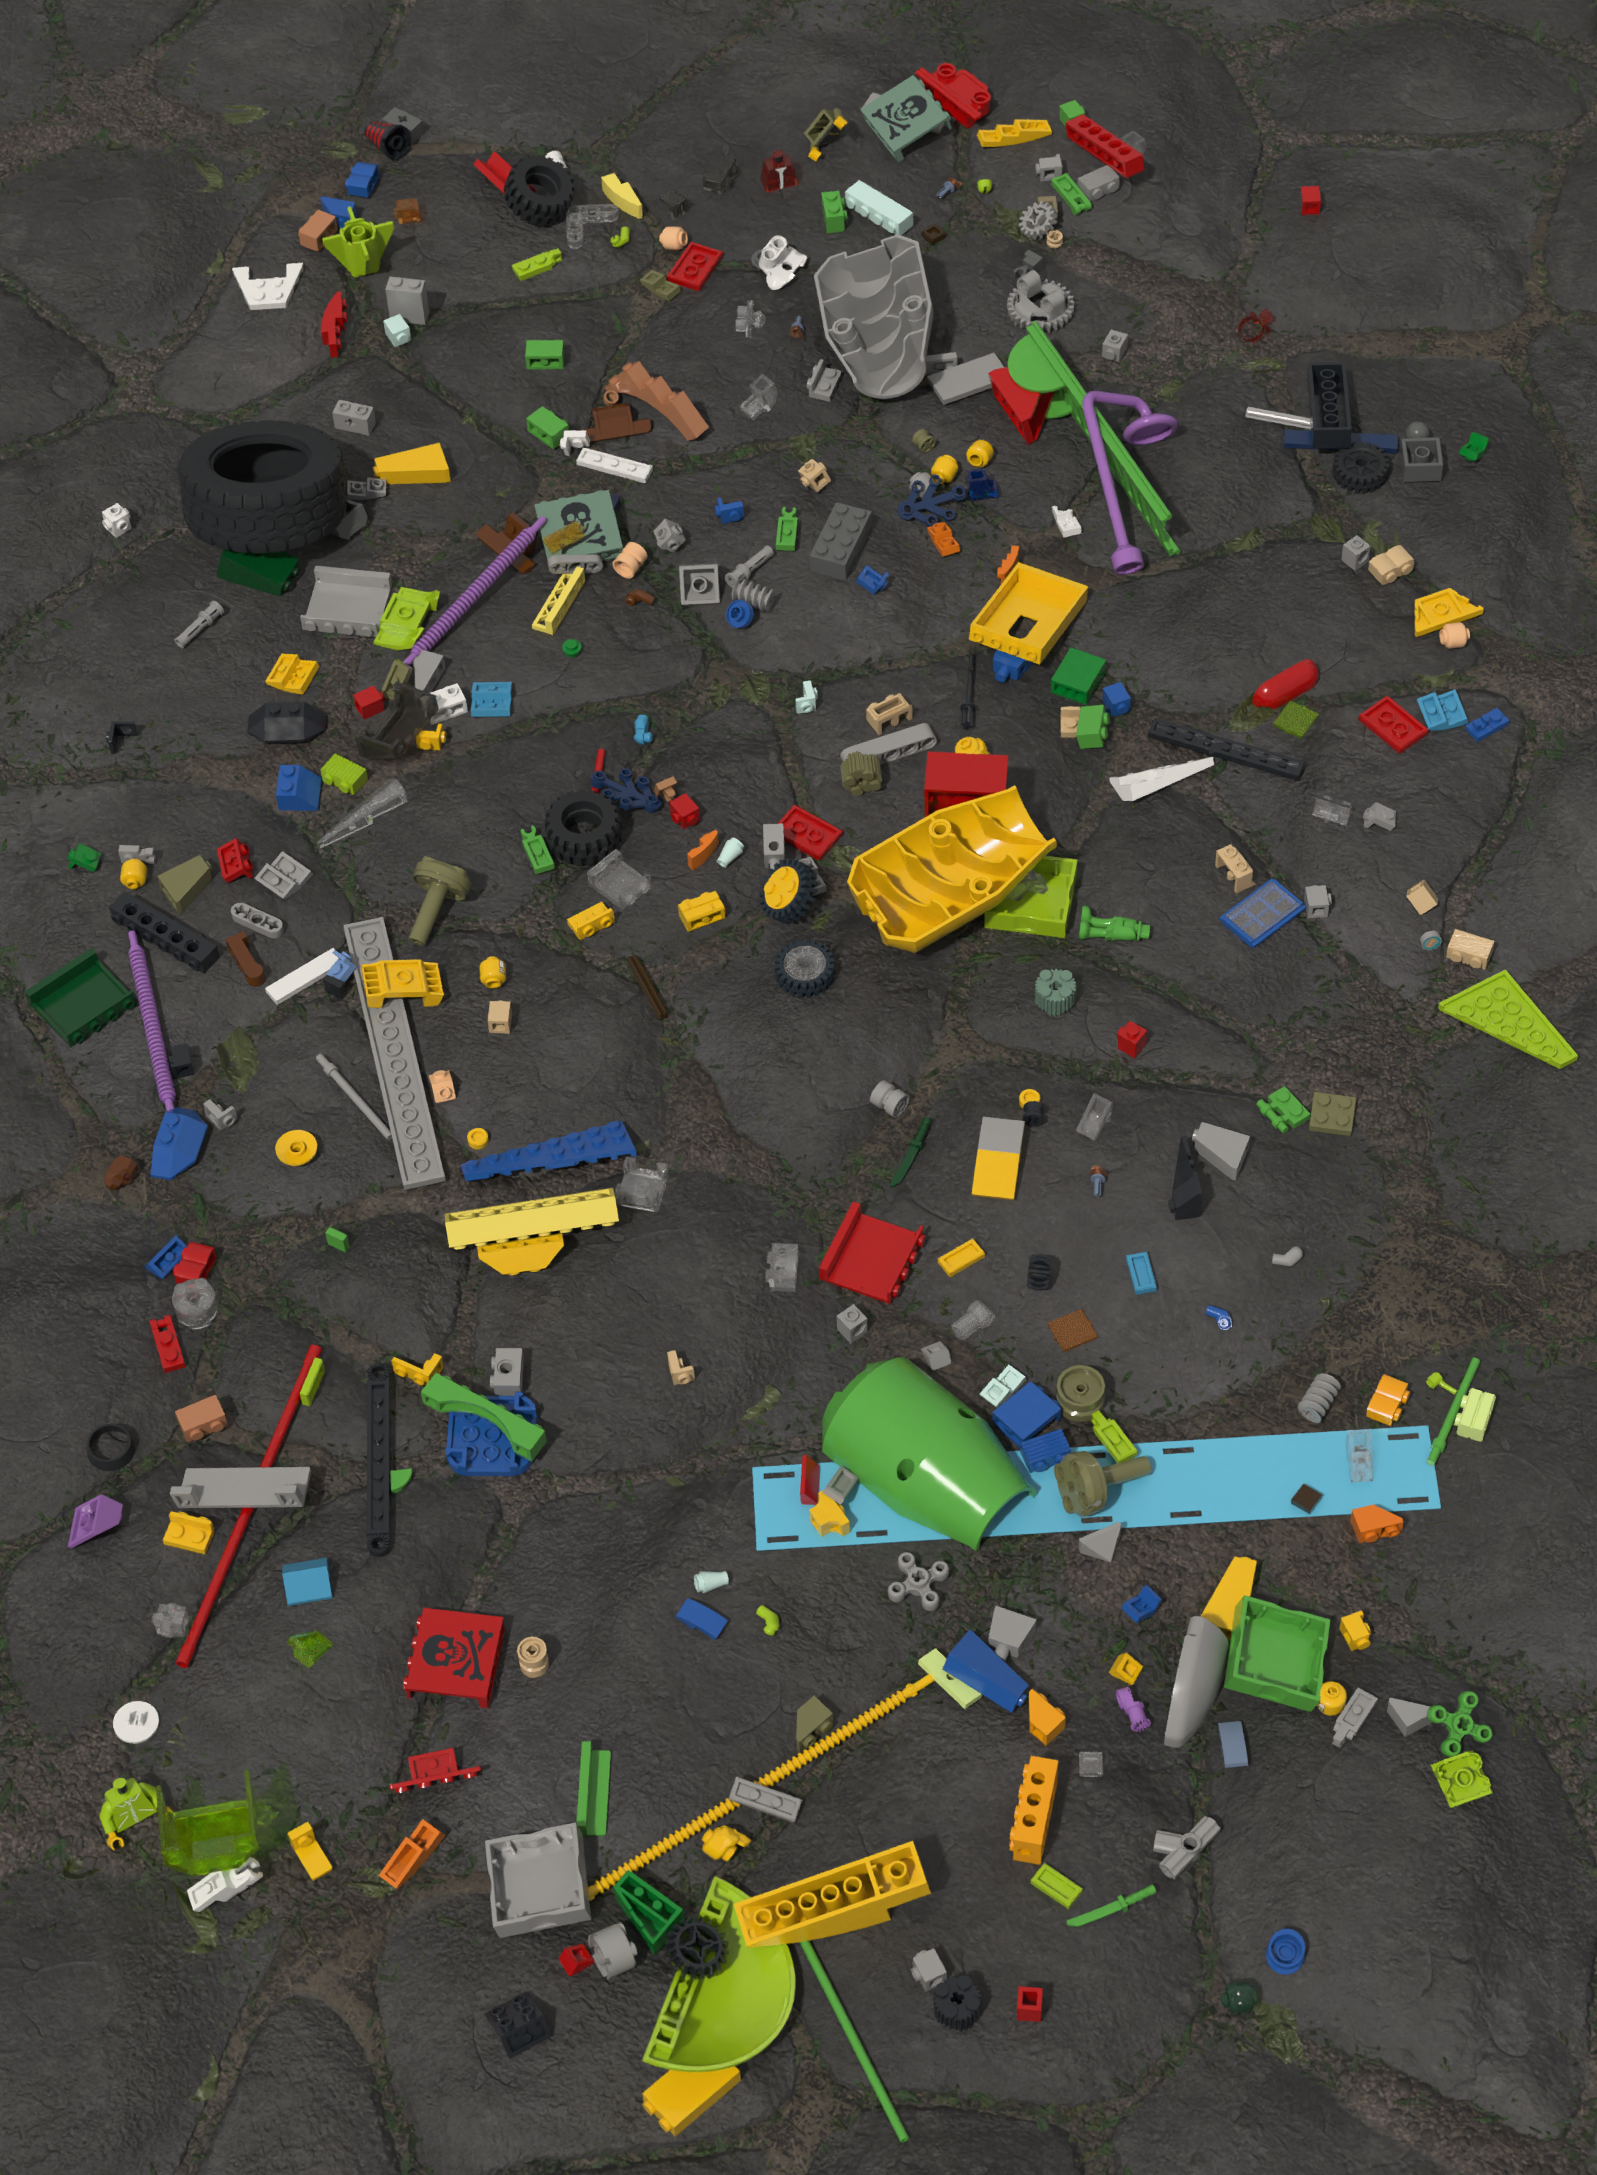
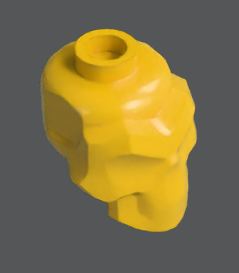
M965 737L959 740L955 746V753L991 755L984 741L979 738Z
M728 1826L717 1827L713 1831L708 1829L701 1839L704 1842L702 1850L713 1860L722 1858L726 1862L736 1851V1844L746 1847L752 1841L746 1835Z

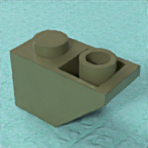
M815 1696L797 1710L796 1743L799 1752L812 1746L816 1738L822 1733L826 1734L829 1732L834 1724L833 1713Z

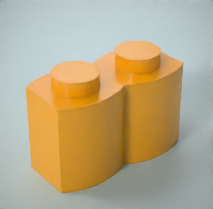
M1384 1374L1369 1403L1366 1417L1389 1426L1393 1424L1394 1420L1398 1421L1402 1413L1400 1407L1402 1403H1407L1410 1396L1408 1383Z

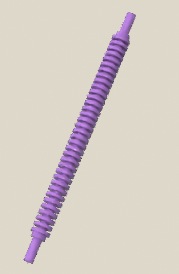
M541 516L531 527L523 529L509 546L462 593L461 597L412 646L411 654L403 663L410 666L422 650L430 651L477 599L489 589L493 582L535 540L536 532L547 522L544 516Z
M130 931L128 936L131 947L128 955L159 1098L165 1104L166 1111L174 1109L175 1089L145 952L138 944L136 932Z

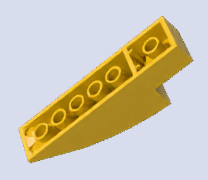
M911 1841L735 1903L734 1906L747 1948L815 1940L891 1920L888 1912L889 1908L931 1894L916 1847L914 1842Z

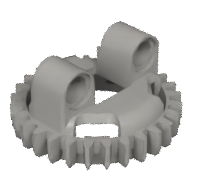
M1031 270L1018 279L1017 289L1014 288L1013 293L1009 294V298H1007L1008 316L1012 322H1015V326L1020 325L1021 329L1033 324L1031 317L1044 316L1047 318V322L1037 321L1042 330H1047L1049 333L1051 329L1057 331V327L1063 328V324H1068V320H1071L1074 312L1073 296H1070V291H1066V287L1061 288V283L1055 284L1054 281L1048 283L1047 279L1041 282L1038 273ZM1035 294H1046L1047 296L1042 298L1040 308L1029 300Z

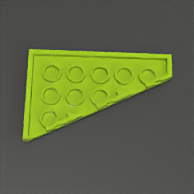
M1506 969L1440 1002L1438 1005L1440 1011L1559 1069L1578 1059L1576 1052Z

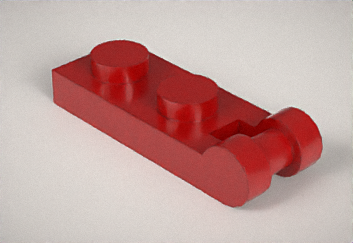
M166 1315L163 1319L157 1321L156 1319L149 1320L164 1373L184 1368L185 1363L171 1316ZM167 1326L168 1330L159 1332V1328Z

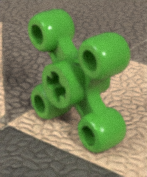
M1463 1691L1458 1697L1459 1708L1455 1713L1447 1712L1441 1705H1433L1427 1710L1429 1721L1436 1724L1444 1723L1449 1731L1447 1739L1441 1744V1752L1447 1757L1456 1756L1461 1752L1460 1741L1466 1734L1471 1735L1475 1741L1480 1743L1488 1742L1492 1738L1493 1733L1489 1726L1484 1724L1476 1725L1470 1717L1472 1709L1477 1706L1479 1701L1478 1696L1473 1691Z

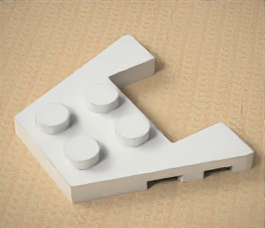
M303 263L287 264V277L284 278L275 277L250 280L249 267L233 268V275L243 292L250 310L287 308L294 292V286L298 283L299 275L303 272L304 268Z

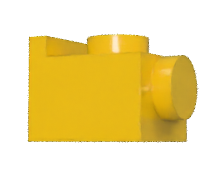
M1362 1610L1341 1618L1340 1631L1351 1651L1365 1649L1371 1644L1369 1641L1371 1631L1366 1622L1363 1623L1364 1614Z

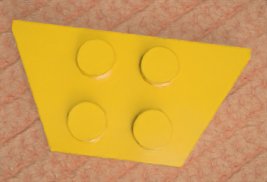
M1451 588L1416 599L1414 604L1415 636L1419 637L1442 629L1445 624L1462 622L1482 615L1484 609L1480 605L1476 607L1470 604V599L1459 595Z

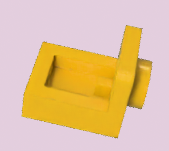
M438 723L436 732L417 730L415 735L417 748L440 751L442 743L446 742V731H443V724Z

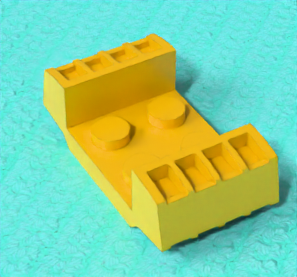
M421 959L380 960L377 963L361 965L368 1007L382 1008L384 998L422 997L424 1007L437 1006L444 996L438 963L423 962Z

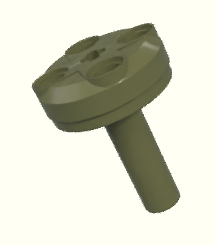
M424 856L422 861L417 863L412 878L415 883L428 892L409 935V941L419 946H425L444 898L462 901L466 898L472 884L465 870Z
M1086 1451L1066 1454L1060 1463L1054 1466V1475L1065 1511L1068 1514L1075 1513L1080 1517L1096 1514L1104 1508L1107 1501V1487L1148 1476L1151 1473L1150 1462L1145 1456L1101 1468L1095 1457Z

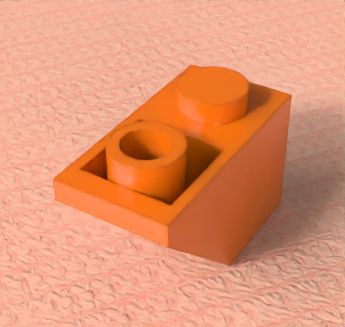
M1376 1505L1353 1509L1350 1521L1359 1543H1371L1379 1538L1395 1537L1402 1533L1403 1519Z

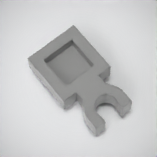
M134 845L119 846L118 852L122 864L130 859H139L146 863L155 864L154 848L140 849V846Z

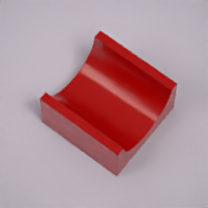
M928 752L924 786L925 817L943 808L1007 790L1008 755Z

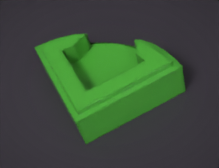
M412 1468L390 1471L392 1494L402 1491V1488L411 1481L413 1475Z

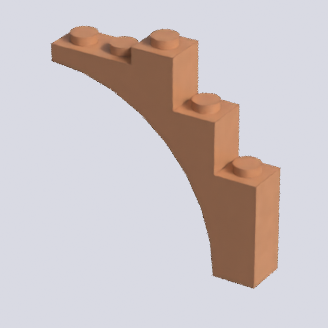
M640 361L635 363L628 362L622 367L623 371L608 380L609 384L605 387L606 391L613 390L617 393H626L649 403L666 416L687 441L697 438L709 428L684 391L672 392L662 376L650 377Z

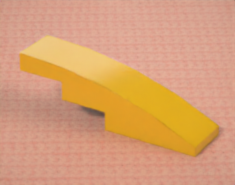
M1015 119L1013 125H997L995 130H978L977 137L982 147H999L1033 141L1051 135L1052 130L1047 120Z

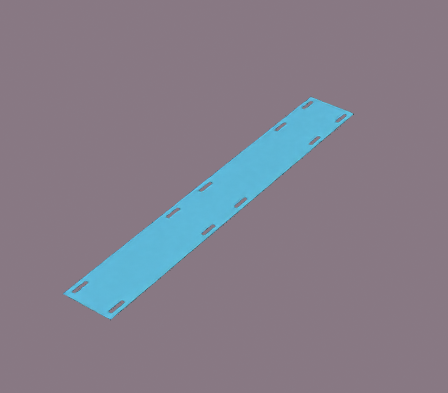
M1412 1426L1133 1444L1137 1450V1456L1134 1458L1145 1456L1149 1460L1151 1465L1150 1475L1107 1487V1501L1104 1508L1096 1514L1086 1517H1080L1075 1513L1068 1514L1065 1511L1054 1475L1055 1465L1049 1466L1042 1472L1029 1473L1020 1451H1007L1028 1484L1035 1488L1037 1495L1033 1498L1027 1491H1024L1009 1500L994 1516L982 1537L1101 1530L1117 1522H1120L1121 1528L1346 1515L1351 1514L1353 1509L1369 1505H1376L1388 1512L1441 1509L1435 1466L1427 1464V1459L1432 1450L1429 1427ZM1415 1433L1419 1435V1439L1388 1440V1435ZM1104 1446L1071 1447V1453L1077 1451L1105 1453L1106 1458H1096L1101 1468L1116 1464V1461ZM1194 1447L1193 1453L1163 1454V1449ZM835 1462L817 1463L820 1466L819 1492L825 1489L840 1466ZM802 1464L752 1467L757 1551L952 1539L898 1515L858 1481L841 1504L844 1508L845 1516L850 1521V1533L842 1537L839 1533L831 1532L821 1537L809 1519V1509L816 1505H802L800 1500ZM795 1472V1477L764 1479V1474ZM1303 1484L1322 1494V1499L1310 1514L1291 1504V1499ZM1428 1497L1429 1502L1398 1504L1397 1502L1399 1498ZM1201 1511L1202 1516L1171 1518L1170 1516L1172 1512ZM1112 1516L1113 1522H1081V1518ZM887 1530L888 1536H856V1532ZM798 1536L799 1541L767 1543V1537Z

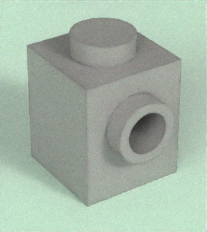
M1111 329L1103 342L1102 357L1120 362L1128 348V334Z
M1326 885L1305 887L1304 901L1307 918L1328 917L1331 894L1327 893Z
M934 1948L929 1951L923 1950L915 1955L911 1973L916 1982H921L926 1992L935 1988L940 1982L944 1983V1979L947 1980V1971Z

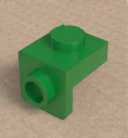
M1472 432L1469 442L1461 447L1459 454L1465 456V459L1469 461H1477L1485 455L1489 438Z
M79 843L75 850L71 849L68 854L67 860H70L68 868L72 869L76 864L94 872L101 853Z

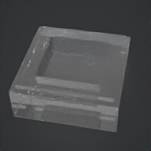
M1079 1752V1776H1103L1102 1752Z

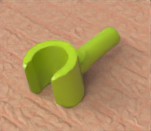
M1439 1373L1431 1374L1426 1381V1384L1432 1389L1439 1385L1454 1395L1457 1392L1456 1389L1443 1381Z

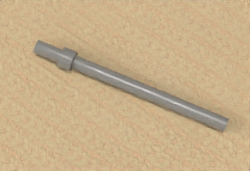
M323 1054L317 1055L316 1060L324 1068L323 1071L328 1077H332L387 1140H391V1131L340 1075L334 1063H330Z

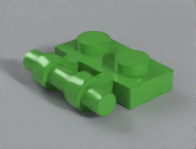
M1285 1086L1268 1096L1269 1103L1261 1099L1256 1104L1260 1108L1261 1114L1264 1117H1268L1272 1121V1126L1275 1129H1279L1282 1133H1286L1289 1130L1286 1124L1289 1123L1294 1129L1309 1120L1311 1116Z

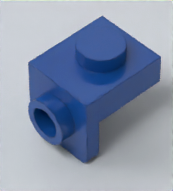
M721 497L717 498V505L714 508L716 516L720 517L722 524L744 519L742 501L723 505Z
M866 565L855 582L874 595L878 589L881 591L888 583L885 579L889 573L885 572L881 576Z
M1146 1585L1138 1596L1125 1601L1121 1609L1138 1623L1155 1614L1161 1598Z

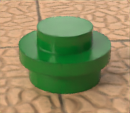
M575 639L566 640L562 645V650L568 657L578 656L582 649L581 643Z

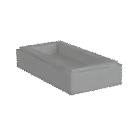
M840 1466L822 1493L841 1505L859 1478L846 1468Z

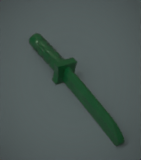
M923 1118L915 1140H910V1148L892 1179L890 1187L893 1188L901 1183L917 1152L922 1150V1141L931 1123V1119Z

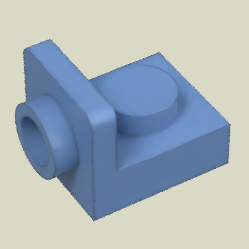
M334 950L332 953L338 960L332 965L326 975H330L345 983L356 969V966L351 962L353 958L343 951L340 954Z

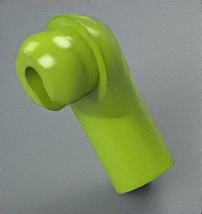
M622 227L620 237L618 235H615V238L612 236L611 243L614 247L619 248L629 242L630 229Z

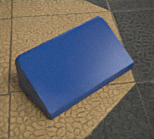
M175 1235L144 1267L163 1279L181 1261L182 1251L187 1245Z

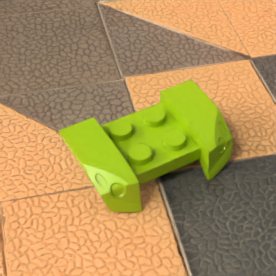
M401 587L398 594L393 593L380 619L379 632L374 640V645L394 650L411 649L423 636L424 628L421 625L428 611H437L440 591L424 592Z

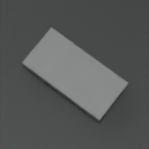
M991 353L929 375L928 382L943 405L992 388L988 373L995 369L1004 368L996 354Z

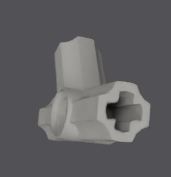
M1204 1816L1189 1833L1184 1835L1157 1830L1153 1852L1168 1854L1159 1864V1868L1167 1877L1175 1880L1191 1862L1198 1859L1200 1852L1220 1832V1827L1211 1817ZM1191 1845L1195 1849L1188 1850L1185 1848V1846Z

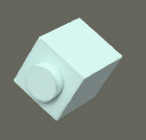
M400 314L384 320L385 334L394 347L411 341L409 326Z

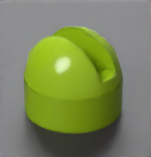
M982 179L978 181L980 193L983 194L984 190L986 194L991 191V180Z

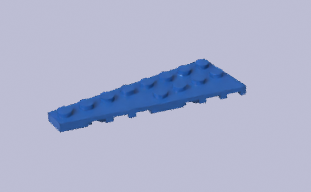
M613 1121L604 1126L591 1127L586 1131L572 1132L564 1137L550 1138L545 1142L532 1143L527 1145V1147L510 1149L497 1155L491 1154L479 1160H469L464 1164H460L465 1181L490 1178L494 1176V1173L506 1176L512 1175V1172L515 1170L525 1169V1172H532V1168L545 1166V1170L575 1166L580 1161L595 1163L598 1162L599 1158L611 1157V1160H616L618 1155L631 1154V1157H635L637 1154L623 1122Z

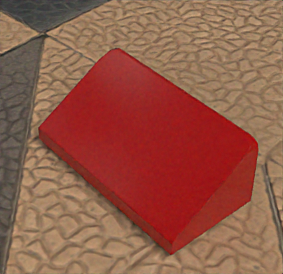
M807 1455L802 1456L800 1500L802 1505H817L820 1466Z

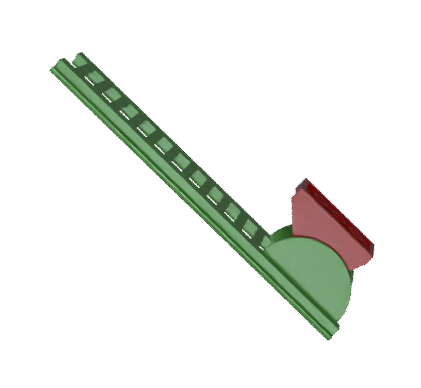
M1033 321L1032 325L1026 327L1028 335L1013 347L1008 358V367L995 369L988 373L994 396L1027 445L1038 440L1045 418H1059L1068 414L1072 415L1091 443L1082 406L1083 398L1087 393L1037 321ZM1094 404L1111 473L1168 555H1179L1180 549L1164 528L1166 526L1165 522L1172 518V514Z

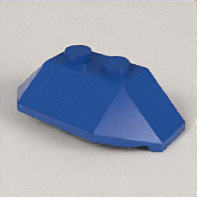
M174 1107V1109L165 1112L153 1146L151 1177L172 1180L177 1174L183 1172L197 1161L208 1126L195 1110Z

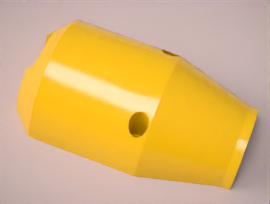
M1014 785L1004 791L937 810L854 859L847 883L862 914L869 915L872 922L877 923L883 943L886 946L917 953L998 906L1050 851L1057 847V842L1055 838L1047 841L1042 836L1027 813L1018 790Z

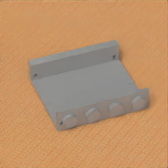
M315 566L314 575L316 582L306 615H301L300 617L303 630L376 637L379 632L380 619L386 609L392 588L390 573Z

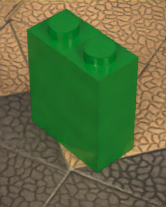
M1070 647L1051 679V693L1087 705L1106 673V660Z

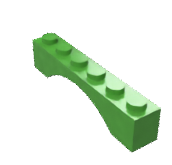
M435 1373L421 1391L423 1403L440 1413L466 1412L489 1420L506 1435L511 1443L513 1452L530 1461L534 1460L547 1442L545 1431L540 1425L529 1423L521 1415H514L504 1406L496 1405L490 1402L487 1397L473 1393L467 1386H460L454 1383L448 1376H441Z

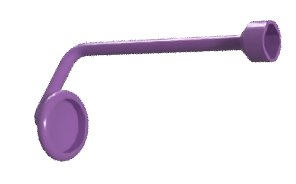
M1090 391L1084 396L1082 406L1118 548L1111 556V561L1115 574L1127 575L1141 570L1144 567L1141 550L1128 542L1094 409V402L1128 406L1138 410L1141 417L1130 423L1123 432L1124 440L1131 445H1147L1160 442L1175 433L1178 428V422L1176 418L1167 414H1152L1146 402L1139 397Z

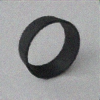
M104 1424L97 1427L87 1440L88 1459L99 1470L115 1471L121 1469L132 1460L135 1454L134 1440L129 1432L118 1424ZM116 1431L128 1436L129 1442L126 1450L114 1459H100L90 1451L93 1441L103 1433Z

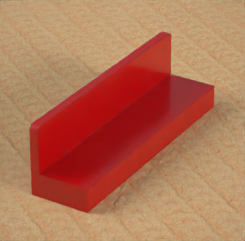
M493 152L487 163L477 159L473 165L504 193V185L512 166L497 152ZM527 184L529 189L535 193L536 189L531 184Z

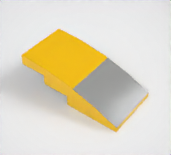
M983 1117L972 1196L1014 1200L1025 1121Z

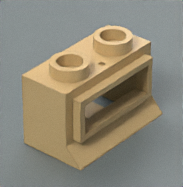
M900 693L895 696L893 694L889 695L884 701L872 703L866 709L867 721L878 735L882 734V723L889 720L892 726H896L899 723V715L904 714L908 720H912V705H909Z
M1230 844L1216 851L1215 866L1217 868L1224 865L1228 867L1230 871L1227 872V879H1235L1234 891L1236 893L1256 885L1252 880L1253 869L1236 847Z

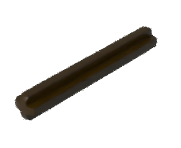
M629 956L627 959L628 964L656 1016L660 1020L667 1018L668 1011L638 956Z

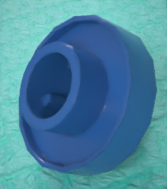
M744 600L733 601L726 613L728 623L732 627L739 629L746 628L751 623L754 615L751 604Z

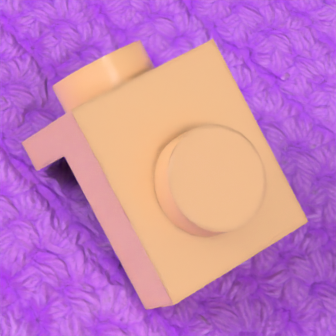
M439 1070L429 1075L436 1103L456 1098L449 1071Z

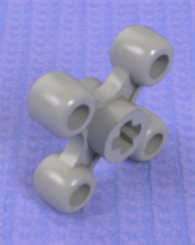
M902 1553L898 1558V1567L907 1574L908 1578L902 1583L894 1582L888 1587L889 1599L898 1603L903 1601L907 1594L912 1593L915 1596H921V1603L925 1610H936L939 1606V1596L929 1586L934 1581H945L948 1578V1565L946 1562L937 1561L933 1564L932 1568L925 1570L916 1567L915 1557L911 1553Z

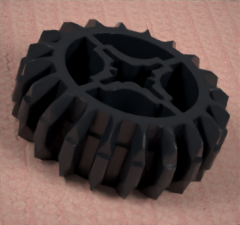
M692 1916L688 1922L683 1919L680 1921V1926L677 1924L673 1926V1932L668 1933L667 1938L669 1940L665 1942V1947L668 1948L665 1956L671 1957L668 1965H676L674 1973L681 1970V1977L685 1978L688 1974L692 1982L696 1976H698L700 1981H704L705 1975L711 1979L714 1976V1972L718 1974L721 1971V1966H725L727 1962L725 1958L728 1957L729 1951L726 1948L729 1943L728 1941H723L726 1936L725 1933H718L719 1925L713 1928L711 1926L712 1920H709L706 1924L703 1923V1917H700L698 1922H696ZM690 1934L689 1942L679 1946V1940ZM693 1946L698 1947L701 1950L700 1953L693 1949ZM715 1952L714 1959L704 1964L705 1955Z

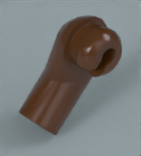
M638 589L627 595L626 603L629 606H634L635 603L643 601L651 605L655 597Z

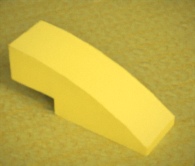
M615 173L601 177L603 192L617 207L636 218H643L642 204L628 182L621 184Z

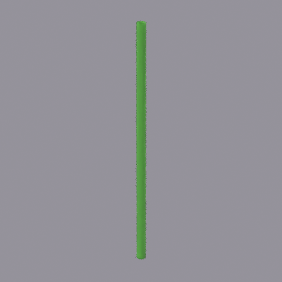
M810 1941L799 1942L900 2142H906L909 2140V2136Z

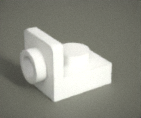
M564 431V437L560 440V447L564 450L566 456H570L571 447L582 448L589 447L590 439L586 431Z

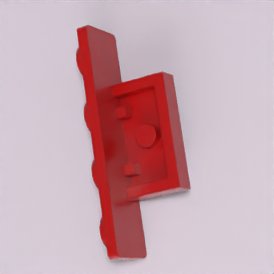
M453 1748L408 1757L412 1780L391 1784L389 1787L390 1789H395L396 1793L408 1791L409 1785L418 1784V1788L432 1786L431 1781L440 1779L442 1784L455 1781L454 1776L463 1774L464 1779L478 1776L477 1771H481V1766L458 1770Z

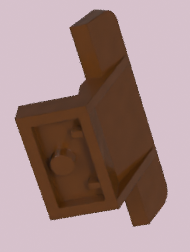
M622 403L592 408L591 412L595 427L578 430L586 431L590 443L648 434L651 431L650 418L632 421L629 404Z
M515 513L508 514L505 530L497 533L485 524L477 532V537L499 556L523 529L531 526ZM536 532L535 540L510 565L520 574H526L534 568L535 563L526 556L535 550L538 532Z

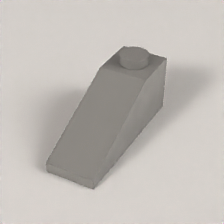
M422 650L419 656H416L413 663L415 669L416 702L419 710L423 708L421 696L433 691L445 670L444 656Z

